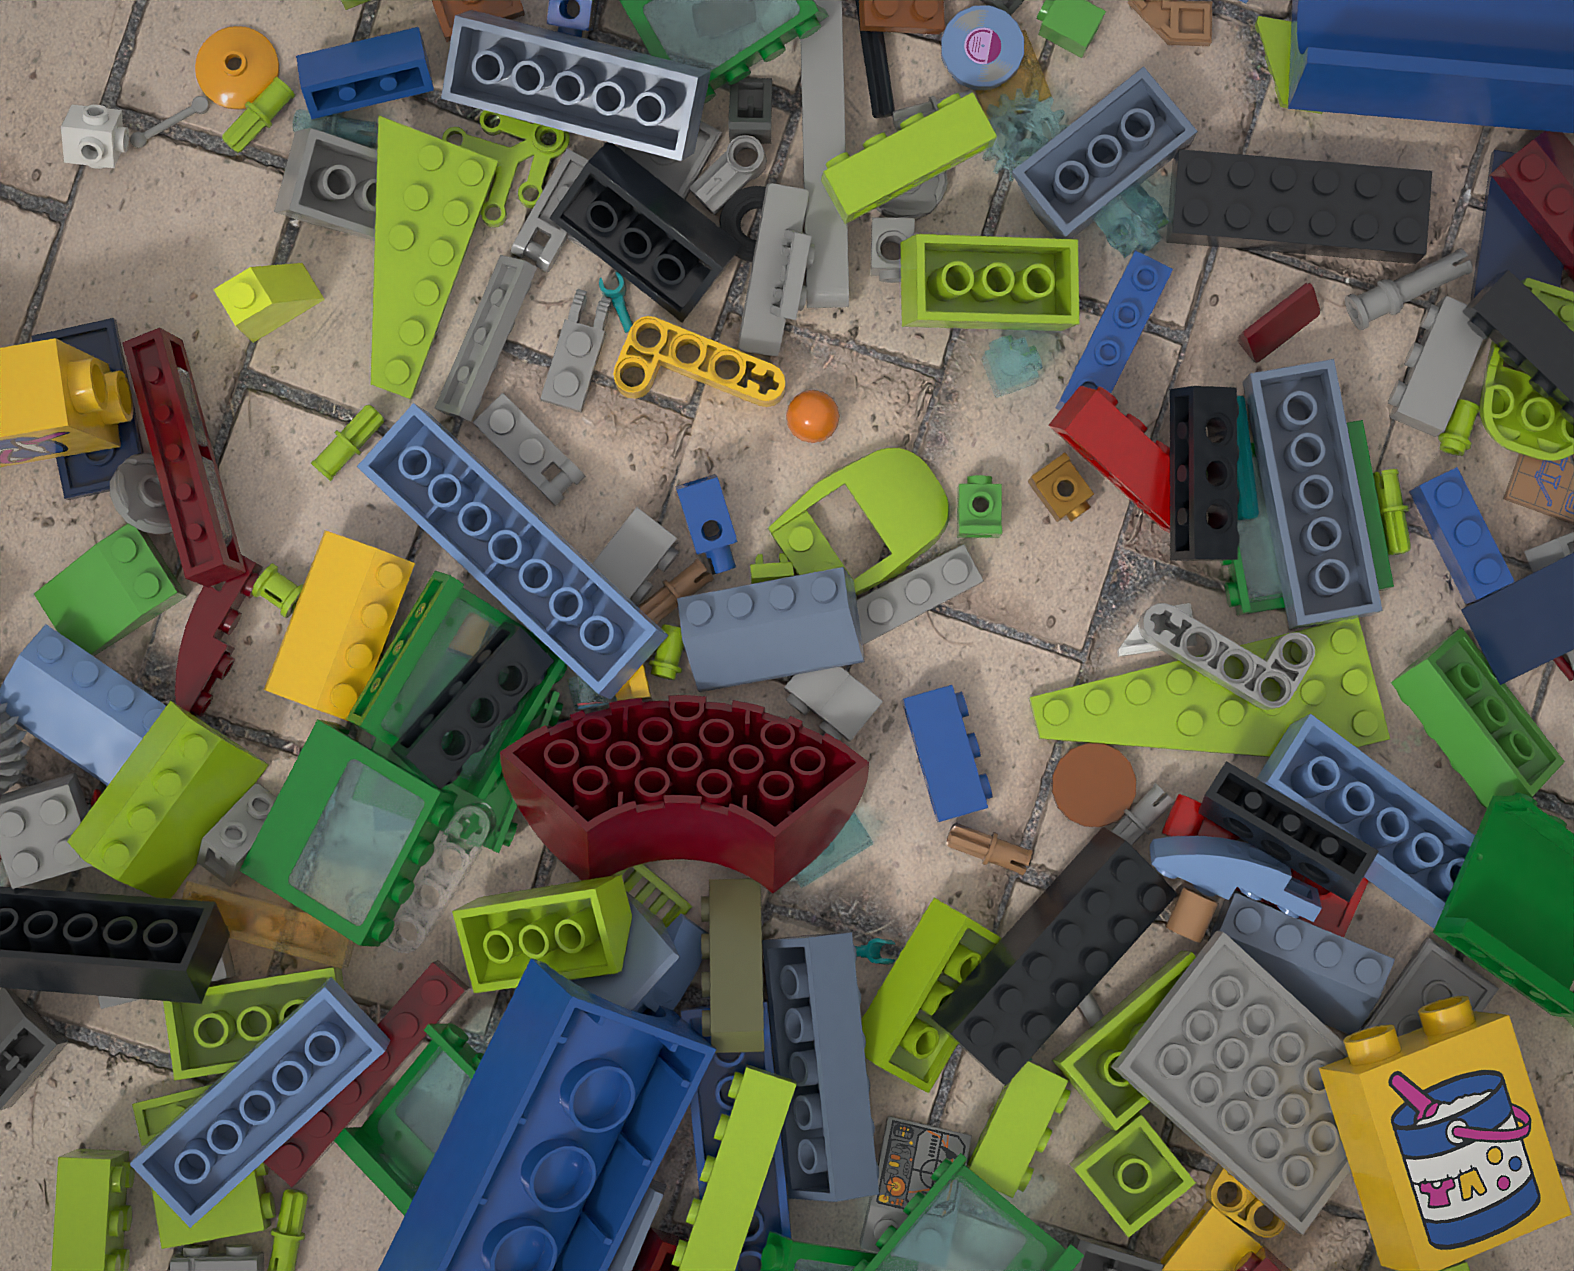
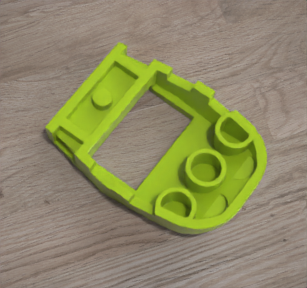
M1528 277L1521 281L1574 332V292ZM1491 341L1479 405L1480 418L1486 432L1503 448L1534 459L1554 461L1573 455L1574 425L1561 415L1559 410L1562 407L1551 396L1546 398L1535 391L1529 383L1531 377L1528 374L1502 366L1504 360L1498 354L1501 348Z
M880 449L841 468H837L811 487L767 528L782 552L787 556L788 561L793 562V568L798 575L844 567L807 511L808 508L844 484L891 552V555L853 580L856 596L869 591L871 588L889 579H894L906 571L907 566L922 553L924 554L941 538L949 521V503L945 491L928 465L919 456L905 449Z

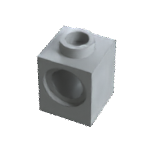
M872 217L870 276H879V281L901 282V258L898 260H888L882 255L880 249L889 242L900 245V242L913 236L915 218Z

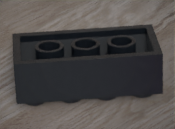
M606 142L586 163L550 216L553 222L682 323L742 247L738 241L623 150L609 142Z

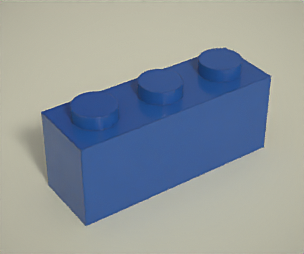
M419 27L296 56L300 87L311 120L434 91L429 59Z
M1458 467L1409 491L1465 604L1483 598L1515 582Z
M953 685L903 698V708L937 823L987 809L986 800L993 798L992 790L986 773L979 775L974 759L981 757L975 733H966L962 718L969 716L963 692L955 693Z

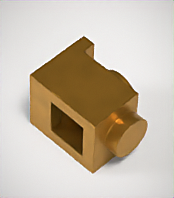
M1066 452L1032 475L1028 480L1029 485L1056 522L1065 516L1072 522L1091 508L1087 501L1092 498L1094 493L1073 466ZM1059 483H1069L1072 486V494L1068 497L1061 496L1057 491Z

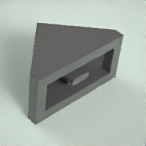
M744 78L730 85L729 142L738 136L749 135L758 139L761 144H771L772 78Z

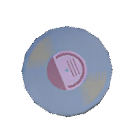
M990 5L972 6L958 12L947 24L941 39V59L945 68L960 85L973 90H992L1001 86V84L1007 82L1017 73L1024 56V36L1018 23L1006 11Z

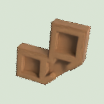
M1127 0V3L1167 45H1211L1212 1Z

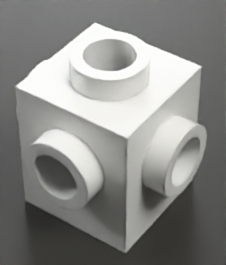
M72 104L61 125L64 163L88 165L95 169L115 168L121 152L126 153L128 150L129 129L128 127H123L122 110L109 109L102 105L82 106Z

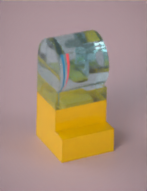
M644 663L612 699L596 693L579 676L567 679L574 713L581 710L585 712L609 707V703L619 700L641 697L642 700L652 699Z

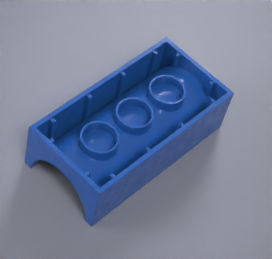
M1292 0L1288 109L1574 133V0Z
M531 958L378 1271H607L712 1060L716 1048L671 1009L659 1005L654 1017L632 1011L589 992L557 973L546 963Z

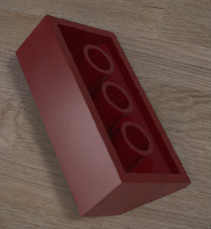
M1544 131L1488 176L1493 177L1562 263L1564 271L1574 282V146L1563 132Z

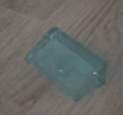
M853 812L848 822L830 845L811 864L795 876L801 888L874 844L855 812Z

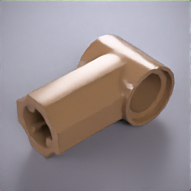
M1183 887L1181 893L1167 906L1171 916L1166 924V928L1201 943L1219 903L1198 892Z

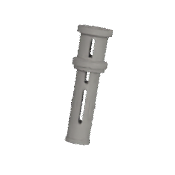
M1459 248L1455 252L1397 280L1381 279L1377 281L1376 287L1358 296L1355 294L1346 296L1345 305L1352 322L1359 330H1364L1369 327V322L1387 313L1391 315L1400 313L1404 307L1403 303L1465 274L1472 273L1470 260L1458 266H1453L1467 257V253L1462 248Z

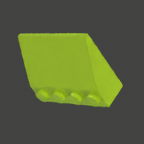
M170 700L67 842L85 862L115 880L153 897L171 899L197 864L202 838L257 782L269 764Z

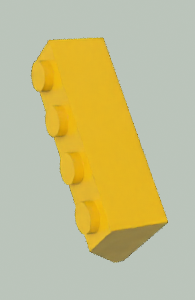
M324 530L264 690L346 720L374 673L415 563Z

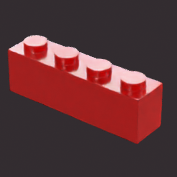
M1079 386L1048 426L1161 529L1170 533V448L1161 441L1156 440L1154 443L1144 433L1148 428L1135 416L1129 413L1125 416L1115 407L1119 403L1118 400L1110 392L1100 386L1096 390Z

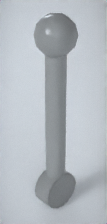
M203 96L195 97L192 105L143 133L134 132L130 137L131 144L136 148H141L149 138L194 113L205 114L210 108L208 100Z

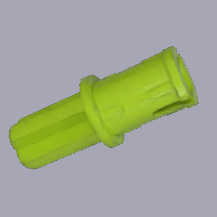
M275 77L273 82L252 103L247 102L245 104L246 110L222 134L223 141L235 152H242L264 127L270 128L272 126L271 120L290 99L295 97V93L281 79Z
M371 405L364 406L341 432L338 430L334 432L337 436L311 464L328 480L332 481L333 477L355 453L358 455L362 453L359 449L384 423V417Z
M1398 469L1381 471L1382 474L1375 472L1373 477L1388 555L1404 554L1411 549L1405 516L1409 508L1403 504L1398 477L1399 471Z
M286 1189L283 1192L277 1227L271 1230L274 1240L267 1271H295L300 1240L305 1239V1233L301 1231L308 1196L304 1191Z

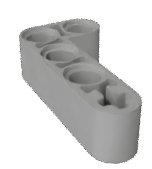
M1158 603L1145 610L1138 622L1139 632L1147 642L1264 710L1279 708L1291 699L1315 656V647L1311 639L1297 632L1278 638L1270 647L1265 658L1261 659L1166 603ZM1163 614L1167 617L1164 623L1167 627L1176 631L1184 625L1186 629L1177 637L1176 643L1173 645L1170 641L1176 635L1168 630H1163L1156 634L1153 631L1155 623L1150 620L1151 617L1156 618ZM1197 634L1205 639L1207 650L1203 657H1195L1188 652L1186 642L1190 635ZM1286 642H1294L1300 646L1302 657L1296 665L1288 663L1283 657L1282 649ZM1228 656L1237 657L1244 666L1243 674L1239 679L1229 678L1224 671L1223 665ZM1266 678L1274 679L1280 686L1281 693L1276 701L1265 699L1261 693V684Z

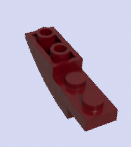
M243 555L242 559L246 573L227 580L221 590L213 586L209 588L203 586L185 626L176 668L175 699L178 706L194 716L202 717L213 700V695L209 692L217 679L223 680L228 675L235 661V658L231 657L235 648L222 641L221 638L224 633L230 635L236 628L242 613L238 612V609L246 596L248 598L253 597V586L263 566Z

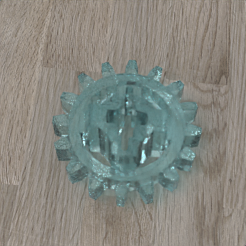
M1021 88L1016 90L1014 100H1010L1003 93L999 97L1000 108L989 104L986 113L991 118L988 121L996 133V127L1000 129L999 132L1005 136L1006 144L1001 150L996 139L993 146L984 152L983 160L995 159L997 161L993 171L996 174L1004 168L1008 169L1010 181L1015 179L1012 171L1024 162L1017 161L1016 159L1018 157L1032 156L1048 143L1049 139L1042 132V126L1045 121L1051 131V140L1068 127V125H1059V122L1065 115L1064 110L1053 112L1051 106L1054 99L1049 97L1044 103L1038 101L1039 91L1035 89L1030 98H1024ZM1029 110L1031 112L1028 114L1016 115L1013 111ZM1025 129L1031 132L1030 139L1025 138L1022 142L1016 139L1018 132L1022 133Z

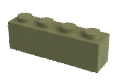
M752 878L709 879V896H701V922H709L710 933L701 934L702 960L710 959V971H703L701 973L702 998H710V1010H702V1037L711 1036V1045L716 1048L715 1053L764 1052L761 884Z

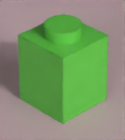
M1045 0L1036 18L1042 21L1038 35L1082 58L1101 25L1106 11L1086 0Z

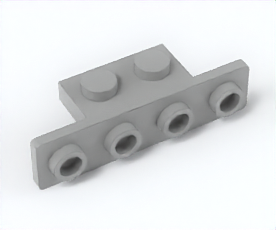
M768 183L766 186L737 348L741 351L778 356L785 320H796L798 310L802 311L805 306L807 287L803 285L805 270L811 268L815 254V246L811 243L812 236L802 232L809 192L806 189L775 183Z

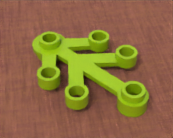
M484 110L480 115L479 121L486 134L495 136L505 132L522 138L524 141L512 147H507L468 135L460 127L448 128L443 133L442 140L448 142L450 136L459 134L463 137L460 147L499 161L489 200L484 203L481 210V217L484 223L489 227L496 228L503 225L507 219L505 204L518 164L534 156L528 179L518 189V197L521 204L532 209L543 192L542 185L550 160L561 156L569 146V132L536 123H528ZM491 115L498 116L500 118L499 125L494 128L487 127L485 125L487 117ZM545 133H554L557 136L556 142L552 145H544L541 142V138ZM529 188H535L539 192L537 199L534 201H527L523 198L524 192ZM492 207H497L501 210V216L497 220H489L486 217L487 211Z

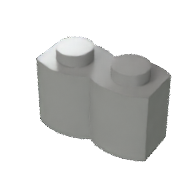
M842 667L794 675L784 687L790 693L786 698L789 704L804 716L811 710L823 720L819 725L823 732L838 740L844 737L849 742L883 702Z

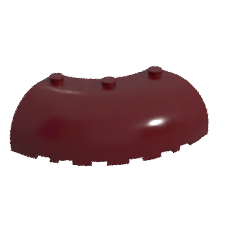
M668 695V700L642 702V697L611 702L609 703V708L585 714L584 710L570 714V720L549 729L544 725L500 751L502 772L508 789L520 812L545 846L581 881L608 877L627 868L648 862L685 859L704 861L731 868L752 878L773 894L811 864L840 833L863 795L869 773V762L845 743L827 733L822 736L804 727L803 721L790 716L788 719L775 716L766 713L765 707L736 700H733L732 705L720 702H707V696Z

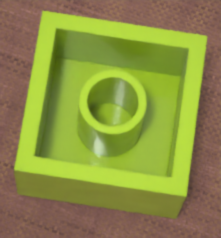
M1139 1112L1118 1130L1111 1129L1069 1163L1128 1238L1196 1184Z

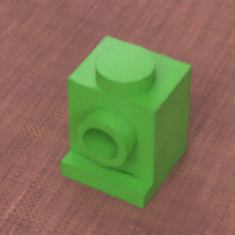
M967 476V484H959L957 487V538H1000L1002 535V484H992V476ZM984 498L988 503V509L985 512L975 511L972 505L974 499Z

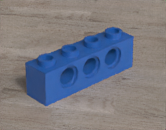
M1136 250L1134 251L1055 407L1056 409L1061 410L1079 386L1095 390L1100 386L1112 393L1173 271L1172 268Z

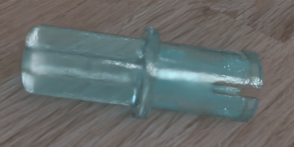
M303 109L296 110L293 117L294 133L295 131L313 128L372 149L377 142L376 137L360 134L361 131L378 134L377 121L371 122L343 117L342 113L311 120L309 111Z

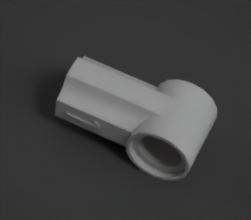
M749 135L736 137L728 145L727 151L689 187V190L713 215L719 212L736 192L741 190L750 180L759 177L765 170L767 163L766 154L760 141ZM747 148L755 150L758 153V157L753 165L742 167L735 162L736 156L741 150Z

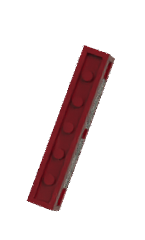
M159 327L122 342L185 579L209 588L245 574V566L183 340Z

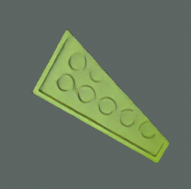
M378 116L371 385L412 399L499 161L382 116Z

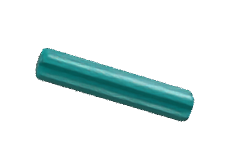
M1237 395L1239 415L1237 418V445L1239 447L1237 487L1240 494L1237 505L1238 520L1245 521L1257 518L1259 508L1246 401L1244 396Z

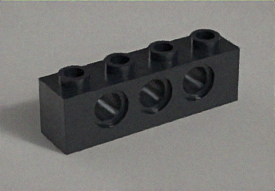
M1187 386L1169 389L1170 561L1238 560L1240 535L1238 532L1237 505L1240 494L1237 487V462L1239 459V447L1237 445V418L1239 415L1237 388Z
M503 622L401 736L391 750L422 780L435 788L442 789L445 785L453 783L461 774L462 765L473 753L479 752L488 744L491 732L501 721L507 720L516 712L519 707V701L528 690L537 687L547 675L546 670L554 660L521 627ZM508 667L509 676L500 685L498 680L499 674L503 668ZM480 698V710L475 716L471 717V705ZM452 731V742L447 748L442 749L441 742L443 736L447 732Z
M1227 761L1204 795L1198 811L1202 816L1347 902L1352 898L1379 852L1377 849Z

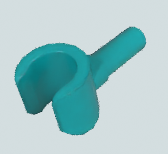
M615 272L619 282V286L615 290H607L602 278L599 279V287L604 297L612 299V304L616 308L624 332L628 333L633 323L624 300L626 285L622 275Z
M874 938L867 945L855 946L857 957L868 958L870 962L876 964L890 965L895 962V959L882 958L880 951L885 944H896L892 940Z

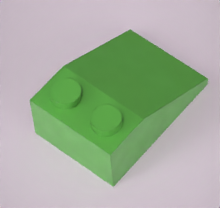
M129 523L95 544L34 593L57 632L92 656L99 654L187 597L147 532H143Z

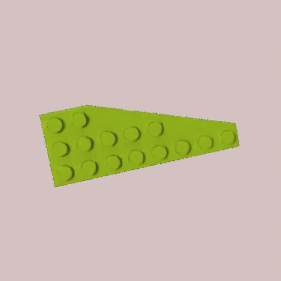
M1359 618L1327 623L1291 632H1299L1310 638L1315 647V656L1291 699L1285 705L1275 709L1264 710L1256 707L1179 660L1029 697L1038 738L1045 740L1270 757L1290 724L1309 714H1312L1356 748L1389 740L1390 736ZM1287 634L1239 646L1264 659L1272 644L1278 638ZM1294 642L1285 643L1282 649L1284 659L1290 664H1298L1302 657L1300 646ZM1205 654L1198 655L1195 657H1203ZM1234 656L1226 658L1223 665L1226 675L1232 679H1239L1244 671L1241 660ZM1266 678L1261 684V693L1265 699L1276 701L1281 693L1280 686L1274 679Z

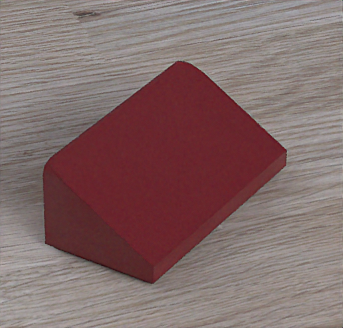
M1311 283L1302 285L1238 336L1237 342L1253 362L1258 363L1320 315L1319 303Z

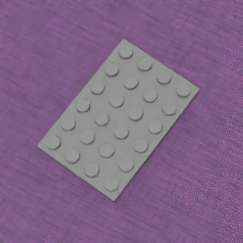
M1216 931L1111 1067L1296 1233L1304 1234L1351 1171L1319 1071L1320 1067L1348 1057L1344 1042L1224 932Z

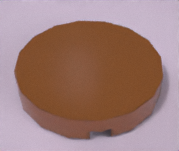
M1086 743L1070 749L1058 761L1052 774V794L1057 808L1068 820L1083 827H1103L1117 822L1125 814L1124 810L1126 808L1130 809L1136 796V776L1131 763L1119 750L1106 744Z

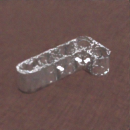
M472 802L459 809L453 816L437 842L430 860L422 867L415 878V887L412 895L400 906L393 919L395 922L394 929L389 938L383 942L384 945L399 953H410L419 948L429 938L495 830L497 824L496 815L488 804ZM477 814L480 817L478 824L482 828L470 834L467 840L459 838L466 833L471 822L467 818ZM445 849H453L460 854L462 858L460 869L453 870L445 865L443 861ZM423 885H430L437 889L440 897L438 905H429L423 901L421 897ZM371 887L358 894L351 901L349 917L352 923L357 926L363 924L367 917L363 910L364 900L366 898L375 900L381 887ZM401 921H408L416 927V941L405 940L400 935L399 925Z

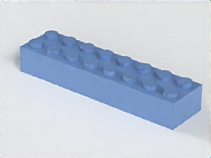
M413 403L357 465L373 483L599 695L612 699L668 637V634L441 423L418 405Z

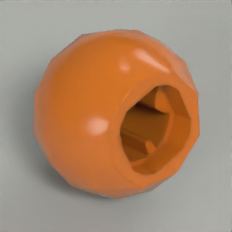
M818 390L803 391L796 395L789 403L786 412L787 425L792 434L801 441L809 443L822 442L832 436L838 427L840 418L838 406L833 398L825 392Z

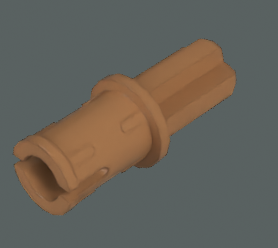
M697 558L671 581L668 582L665 579L662 582L664 586L640 604L638 608L657 624L678 607L677 598L694 595L706 584L712 582L714 578Z
M958 823L952 825L946 840L948 847L982 859L983 865H987L990 862L1017 872L1022 876L1027 870L1025 866L1029 865L1033 852L1031 849H1025L997 838L998 834L995 832L990 836Z

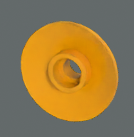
M242 26L227 27L212 34L202 44L195 63L196 78L202 91L214 103L228 109H246L245 104L247 102L252 103L273 82V79L279 76V60L270 41L258 31ZM240 58L242 60L240 68L237 70L228 69L227 65L230 59Z

